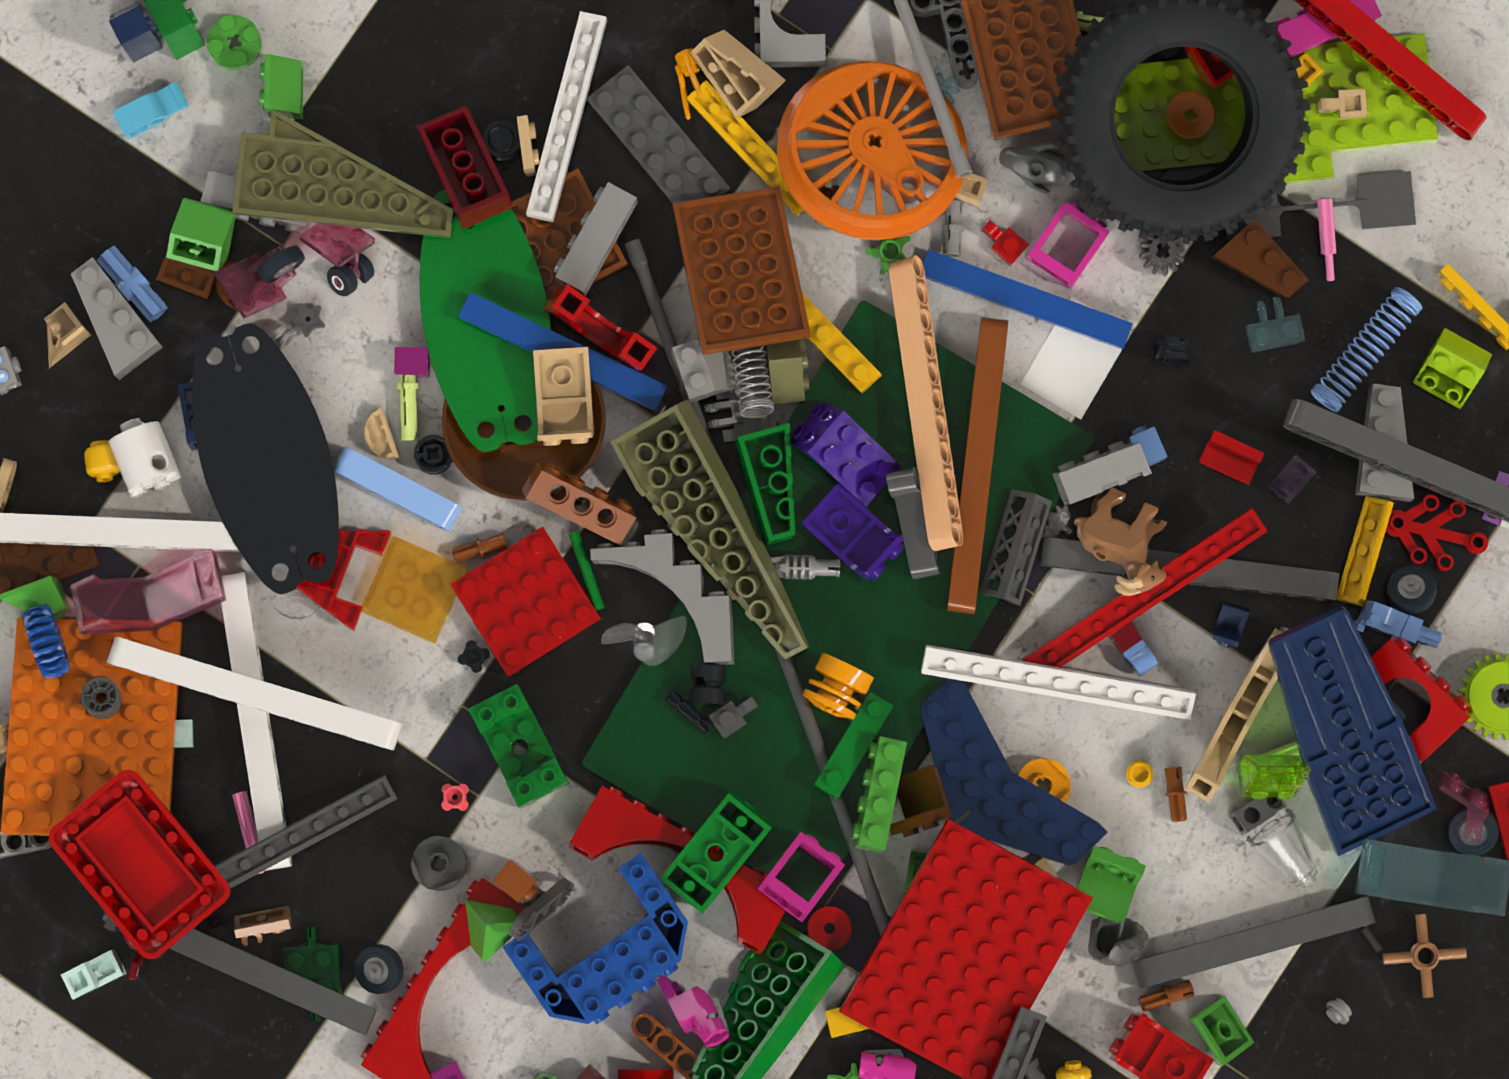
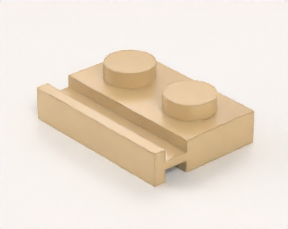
M528 115L517 116L524 173L526 177L536 176L535 166L539 165L540 160L538 149H533L532 139H536L534 122L529 123Z

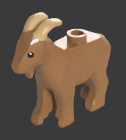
M1111 487L1106 495L1102 496L1100 493L1095 495L1090 510L1091 516L1089 518L1079 517L1075 519L1074 524L1077 525V536L1085 550L1093 553L1094 557L1100 561L1109 560L1123 566L1128 579L1117 576L1118 583L1115 584L1114 588L1124 596H1132L1149 591L1166 579V572L1158 567V561H1155L1150 566L1146 563L1148 543L1154 534L1161 532L1166 527L1167 522L1153 519L1158 512V508L1144 502L1136 520L1131 525L1119 519L1111 518L1113 506L1122 503L1126 496L1124 492Z

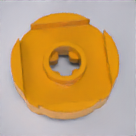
M1043 758L1032 760L1018 773L1019 776L1038 786L1036 783L1038 779L1041 781L1048 779L1050 781L1048 784L1050 791L1048 793L1063 802H1066L1070 795L1071 784L1069 774L1055 760Z

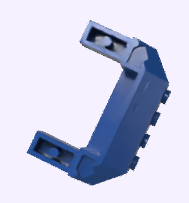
M641 852L619 866L618 869L648 913L644 915L645 918L565 973L561 972L558 975L555 973L529 934H526L520 941L514 938L503 946V949L549 1017L585 1024L594 1021L597 1025L610 1016L608 1010L616 1005L619 1009L633 1000L630 995L639 989L644 993L656 984L654 979L663 973L667 977L679 968L677 963L681 961L688 920Z

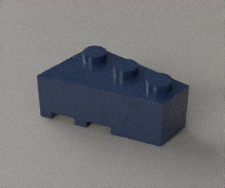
M139 1L110 15L109 23L121 46L133 63L162 49L159 40L163 37L149 13H144Z

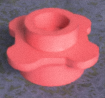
M460 784L459 786L443 785L444 801L441 803L442 808L446 811L452 808L465 811L469 806L466 801V794L469 792L468 786L465 784ZM453 795H457L458 798L454 800Z

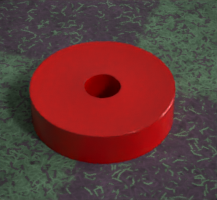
M827 906L818 909L812 914L807 929L810 939L832 951L841 948L847 943L851 936L852 926L849 917L844 911L837 907ZM827 923H832L835 926V931L832 934H827L824 931V926Z

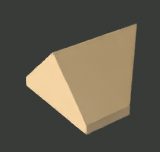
M65 302L44 318L47 323L49 368L91 336L90 332Z

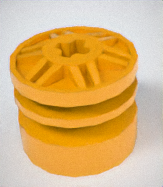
M822 653L815 670L824 676L822 682L809 679L808 683L816 687L818 691L815 693L805 689L802 696L813 703L815 707L835 717L854 720L856 713L847 709L846 706L850 704L860 708L861 703L853 698L852 694L853 692L866 694L874 678L844 661Z

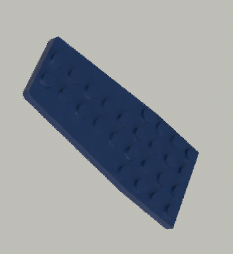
M1338 606L1272 637L1268 645L1308 785L1335 853L1338 856L1345 854L1437 810L1413 743L1349 612L1343 606Z

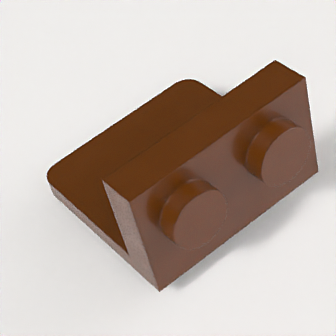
M929 765L900 776L897 795L905 819L890 825L891 836L902 833L904 838L918 834V828L923 827L924 831L938 827V821L952 817L935 765Z

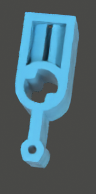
M176 81L157 92L143 95L112 112L125 137L129 140L164 122L169 116L189 107V104Z

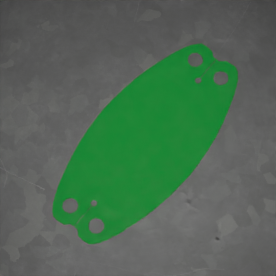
M444 191L438 192L433 198L442 204L450 203ZM512 209L474 224L472 229L465 228L462 230L455 216L452 219L450 238L423 235L419 275L421 317L425 340L436 378L457 423L471 444L482 452L498 449L502 443L511 441L517 445L534 443L538 434L533 353L459 319L458 316L471 292L551 330L549 312L543 309L547 303V298L539 268L526 235ZM503 405L505 410L499 412L498 406ZM526 415L531 419L532 425L528 431L520 432L515 428L514 421L518 416ZM484 421L492 423L494 434L490 438H482L478 435L477 427L480 423Z

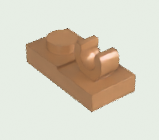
M289 905L234 916L236 938L242 937L241 940L244 946L248 945V936L255 935L258 943H262L263 933H281L286 929H291Z

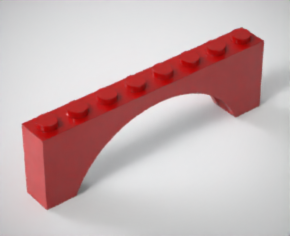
M602 786L573 835L568 848L591 861L609 851L631 845H657L681 852L695 833L685 827H680L679 829L670 824L671 820L660 813H657L655 816L646 810L647 807L637 800L630 802L622 797L623 793L611 786L607 789ZM717 845L711 846L708 850L709 857L714 861L721 860L724 856L722 852L718 851L719 847ZM742 864L723 889L734 911L737 942L761 955L786 910L758 890L767 874L759 868L753 867L750 869ZM782 882V883L785 884L787 887H789L790 889H792L789 885H787L786 883Z
M482 877L479 882L474 880L466 892L469 895L467 900L512 908L517 915L526 906L516 902L506 892ZM459 903L451 915L454 921L449 928L444 926L436 938L440 943L434 952L429 949L421 961L424 967L420 974L414 973L406 985L409 991L404 998L400 996L397 998L391 1008V1011L394 1012L389 1022L385 1019L375 1033L379 1036L374 1045L369 1043L360 1056L364 1059L361 1066L381 1079H433L421 1047V1012L428 990L441 969L458 953L471 946L466 904Z

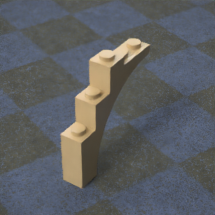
M1276 628L1245 672L1235 695L1226 707L1216 730L1205 745L1185 787L1186 790L1207 802H1210L1220 787L1246 733L1278 679L1268 645L1272 637L1283 633Z

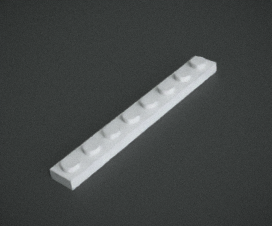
M580 11L528 204L527 217L554 222L607 23L605 16Z

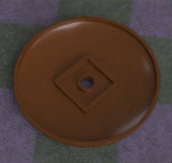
M591 381L594 435L592 438H589L588 443L571 444V439L561 440L560 445L544 446L543 441H537V439L534 443L527 445H517L511 441L502 443L498 449L488 452H482L471 444L457 423L445 399L442 410V430L447 450L460 472L481 490L503 499L530 501L525 498L522 488L537 462L544 465L551 463L560 468L562 474L568 477L575 475L581 478L595 461L601 449L606 428V410L601 390L598 384ZM503 405L498 406L499 412L505 410ZM523 415L518 416L514 421L515 428L520 432L528 431L530 427L527 429L518 427L517 420ZM484 421L478 425L477 433L482 438H490L494 434V426L492 423ZM556 485L550 492L554 494L562 491L563 486Z

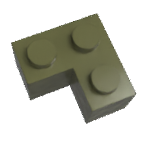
M798 339L766 345L773 403L782 404L805 401L804 390H810L808 373L803 374L802 369L808 368L805 340Z

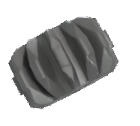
M1155 235L1156 239L1154 237H1146L1148 243L1141 242L1139 246L1142 250L1146 251L1139 254V259H1148L1144 263L1143 268L1147 269L1151 265L1154 266L1152 270L1153 275L1157 274L1159 268H1161L1163 276L1168 275V267L1173 272H1176L1178 270L1176 263H1183L1184 258L1178 254L1183 253L1185 247H1176L1181 238L1176 237L1175 241H1169L1167 244L1160 242V235ZM1158 247H1160V250L1165 248L1168 251L1165 255L1166 258H1163V255L1161 258L1156 255Z

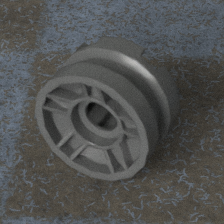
M93 678L82 688L81 702L92 717L102 720L108 719L116 715L122 705L121 692L109 678ZM97 695L106 696V700L101 703L98 702Z

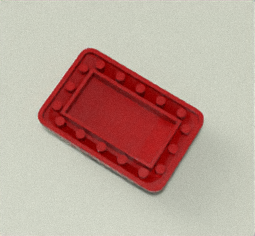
M123 770L56 824L49 833V843L144 958L156 959L225 903L230 896L231 890L227 880L148 784L135 771Z

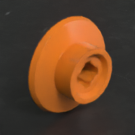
M1185 91L1177 94L1170 101L1166 110V119L1170 129L1176 135L1186 139H1196L1204 136L1211 129L1215 120V111L1211 101L1205 95L1196 91ZM1191 111L1196 119L1187 121L1184 114Z

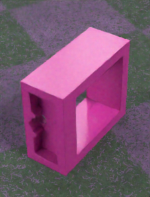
M1064 201L1029 252L1027 260L1072 289L1110 231L1106 229L1107 225L1096 217L1091 219L1083 214L1085 210L1076 203L1071 202L1068 204ZM1065 214L1098 235L1074 272L1041 250Z
M800 832L758 890L800 922H803L845 864L841 862L837 854L832 851L827 852L819 846V842L813 836ZM798 847L831 871L809 902L775 878Z

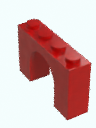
M560 285L556 288L543 309L619 363L635 371L642 370L656 351V346L636 332H628L603 317L588 305L590 300L570 285Z
M1393 634L1370 657L1383 684L1395 678H1409L1420 683L1427 691L1431 702L1430 713L1408 734L1417 757L1424 762L1470 718L1472 714L1470 710L1471 705L1461 695L1457 697L1450 690L1451 685L1442 676L1437 677L1430 671L1431 665L1423 657L1419 656L1417 658L1410 651L1412 649L1411 645L1403 637L1397 638Z

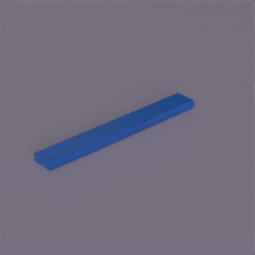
M929 249L923 263L926 279L1122 350L1133 324Z
M471 292L458 316L459 319L533 353V350L585 347ZM589 349L590 379L592 382L656 412L667 389V385Z

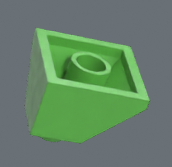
M53 576L45 577L0 594L2 601L24 611L31 609L33 606L47 604L52 609L56 621L66 618L65 613L71 611L61 581Z

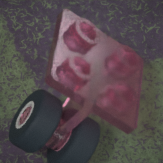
M316 224L300 235L301 242L334 265L327 272V280L332 290L338 295L344 297L350 295L358 287L357 279H360L362 283H367L374 276V267L369 258L362 254V252L375 244V238L363 229Z

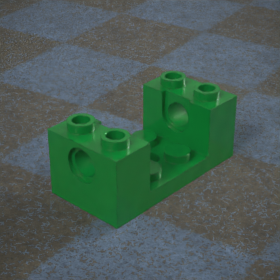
M518 684L468 709L480 734L483 735L518 808L522 809L570 784ZM520 739L526 741L528 744L527 752L523 755H516L512 750L513 743Z
M731 789L661 876L660 880L703 914L771 830L774 823ZM717 845L723 849L724 856L721 860L714 861L709 857L708 850L711 846Z

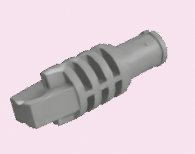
M787 554L770 557L780 578L812 580L815 576L840 577L839 569L829 568H840V559L823 560L815 559L813 555Z

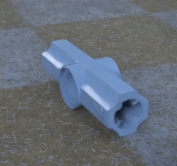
M115 246L107 249L97 259L99 265L116 282L114 283L128 301H132L150 323L164 314L168 308L164 301L149 286L151 284L135 266L132 267Z

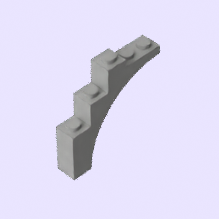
M652 530L651 535H644L645 546H641L640 542H627L625 547L614 548V544L606 543L598 544L597 549H590L591 561L594 564L619 565L635 569L657 579L672 590L684 603L695 622L701 639L704 663L709 665H734L732 599L729 595L725 596V592L721 591L709 592L708 597H704L703 567L700 564L696 565V561L692 560L680 561V566H676L675 537L672 533L668 534L667 530Z

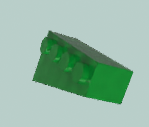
M144 0L176 60L205 46L194 25L198 23L195 14L191 8L186 10L183 4L187 0Z
M790 423L737 437L734 441L765 547L790 540L795 535Z

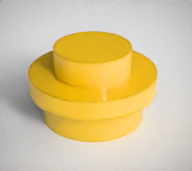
M1134 761L1126 769V779L1133 787H1146L1153 779V769L1145 761Z

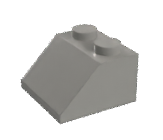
M699 339L672 347L671 354L686 398L690 403L736 388L738 382L735 380L736 373L734 372L729 351L702 355Z

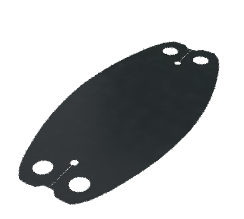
M253 323L243 324L237 327L233 334L225 337L218 334L203 337L195 351L193 364L192 402L194 429L204 478L226 530L253 572L269 589L277 594L289 593L296 589L298 583L307 580L314 584L329 580L336 567L339 544L337 487L327 439L306 389L276 343L257 325ZM250 336L255 337L259 341L258 350L251 354L246 353L242 348L243 340ZM211 348H219L223 353V359L217 365H212L206 360V353ZM240 365L241 371H235L234 367ZM295 545L297 548L295 554L290 551V546ZM314 552H319L325 557V565L321 569H312L308 564V558ZM277 564H285L289 569V575L283 581H278L272 576V569Z

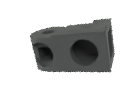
M1273 787L1228 815L1240 834L1244 835L1274 816L1275 813L1286 805Z

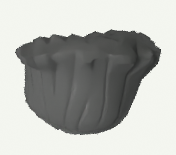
M1102 917L1091 921L1088 950L1089 955L1099 963L1107 966H1125L1132 961L1137 951L1148 945L1149 935L1138 922H1134L1129 918H1126L1122 924H1117Z

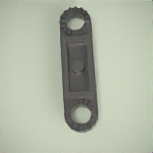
M563 877L546 892L542 891L536 901L533 903L529 902L511 926L509 935L520 941L526 934H530L551 916L558 906L560 907L565 903V900L568 899L567 895L570 896V892L574 888V883Z

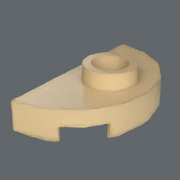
M381 406L374 410L366 421L363 430L365 442L369 449L378 457L388 460L399 459L400 457L384 409Z

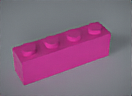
M1350 0L1372 20L1375 21L1382 16L1375 0ZM1305 9L1297 12L1298 17L1290 20L1289 16H1286L1274 22L1279 27L1274 32L1276 36L1280 37L1281 40H1289L1292 44L1286 49L1291 57L1338 38V36Z

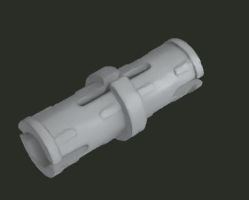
M953 200L946 209L945 225H943V232H945L944 255L948 257L961 256V233L964 232V226L962 225L963 202Z

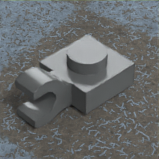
M750 697L737 707L730 701L709 715V717L725 739L747 724L743 716L756 709L758 704L753 697Z

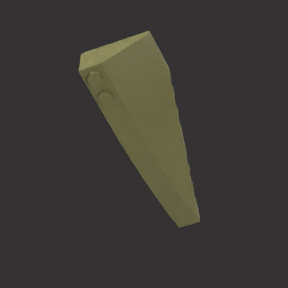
M687 399L611 440L610 442L636 490L642 497L645 496L653 505L654 511L659 516L662 515L670 524V529L675 535L680 536L688 545L689 551L716 581H720L727 589L726 593L733 601L736 600L746 611V616L751 621L754 620L762 629V634L781 656L787 659L808 648L809 645L765 545L689 400Z

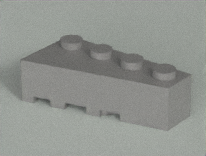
M1372 384L1368 389L1364 426L1407 444L1401 387ZM1359 460L1355 495L1402 502H1411L1414 499L1411 481Z

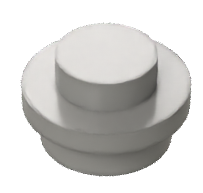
M1336 998L1334 1001L1330 1000L1326 1003V1014L1334 1023L1345 1025L1349 1021L1352 1012L1343 1000Z

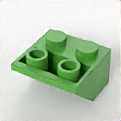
M265 54V63H260V78L264 82V89H260L259 93L260 106H263V111L267 112L270 119L272 110H276L290 119H303L304 66L301 60Z
M184 198L170 232L166 258L218 272L228 261L236 214H233L232 210Z

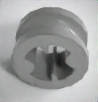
M286 322L271 337L274 342L278 343L279 349L286 347L297 332L294 329L290 330L288 328L289 324Z

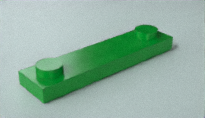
M872 692L868 694L813 786L836 800L839 798L892 710V704Z

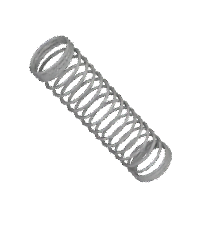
M765 345L757 349H737L731 352V355L734 357L732 363L735 365V380L738 382L736 388L739 390L737 392V396L740 398L738 401L740 405L739 412L741 416L746 418L764 417L774 411V403L768 399L772 396V393L767 391L771 388V385L765 383L770 379L768 375H765L769 369L764 366L768 360L763 358L767 352L761 350ZM734 351L742 352L737 356L734 355ZM752 352L764 353L761 356L753 358L740 357L741 355ZM735 359L744 360L738 364L735 363ZM749 361H765L763 364L755 366L741 365ZM737 367L746 368L739 372L736 371ZM752 369H766V371L757 374H741ZM738 375H740V376H746L745 378H743V379H741V380H738V379H737V376H738ZM754 377H767L766 380L759 382H742ZM739 383L745 384L746 386L740 389ZM768 385L767 388L761 390H744L751 386ZM741 391L748 393L742 397L740 396ZM759 393L770 394L769 396L757 399L745 398Z

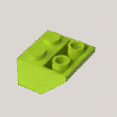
M1444 328L1432 346L1413 383L1461 409L1484 374L1492 354Z

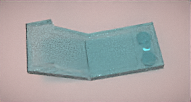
M1363 839L1355 894L1439 908L1505 916L1509 891L1508 860L1441 852Z

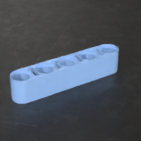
M344 446L333 467L334 472L448 532H450L462 510V507L346 446Z

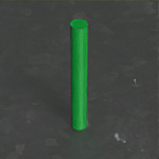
M579 531L571 532L568 535L592 605L596 611L604 609L605 607Z

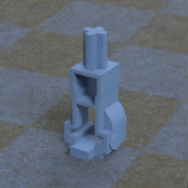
M1365 601L1358 619L1354 620L1359 633H1363L1365 628L1389 637L1393 634L1397 638L1403 637L1409 644H1416V641L1435 648L1438 647L1442 640L1441 632L1422 626L1424 620L1374 601Z

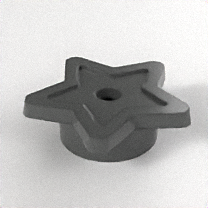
M299 303L298 315L290 321V324L301 327L304 337H309L313 330L325 328V324L319 317L322 307L317 305L308 308ZM307 317L311 318L309 322L306 321Z

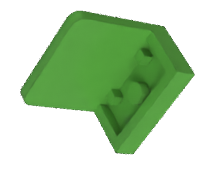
M1094 846L1086 860L1077 887L1093 897L1086 912L1117 924H1122L1126 919L1136 886L1144 874L1146 865L1139 863L1135 858L1117 855L1109 848Z

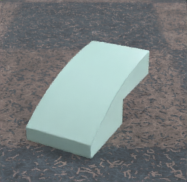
M112 949L61 974L73 1000L127 973L116 949Z

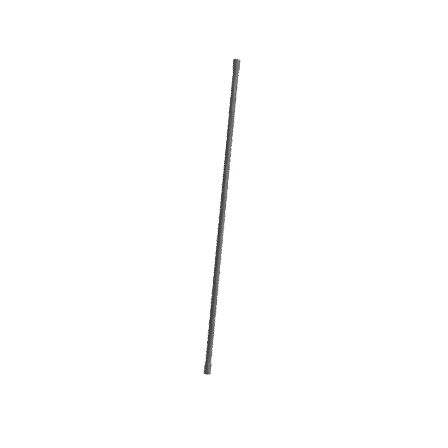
M640 239L632 240L625 244V248L632 267L638 276L682 399L685 401L687 398L671 354L672 347L677 346L649 270L648 260ZM699 402L690 403L714 446ZM775 649L821 773L830 758L807 698L802 696L804 687L792 656L784 659ZM841 793L837 800L829 795L881 936L890 920L865 852L862 849L853 847L855 839L851 837L854 823L843 793Z

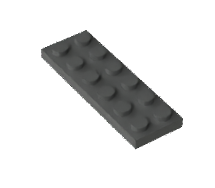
M629 65L587 98V102L672 204L726 195L731 191L727 183Z

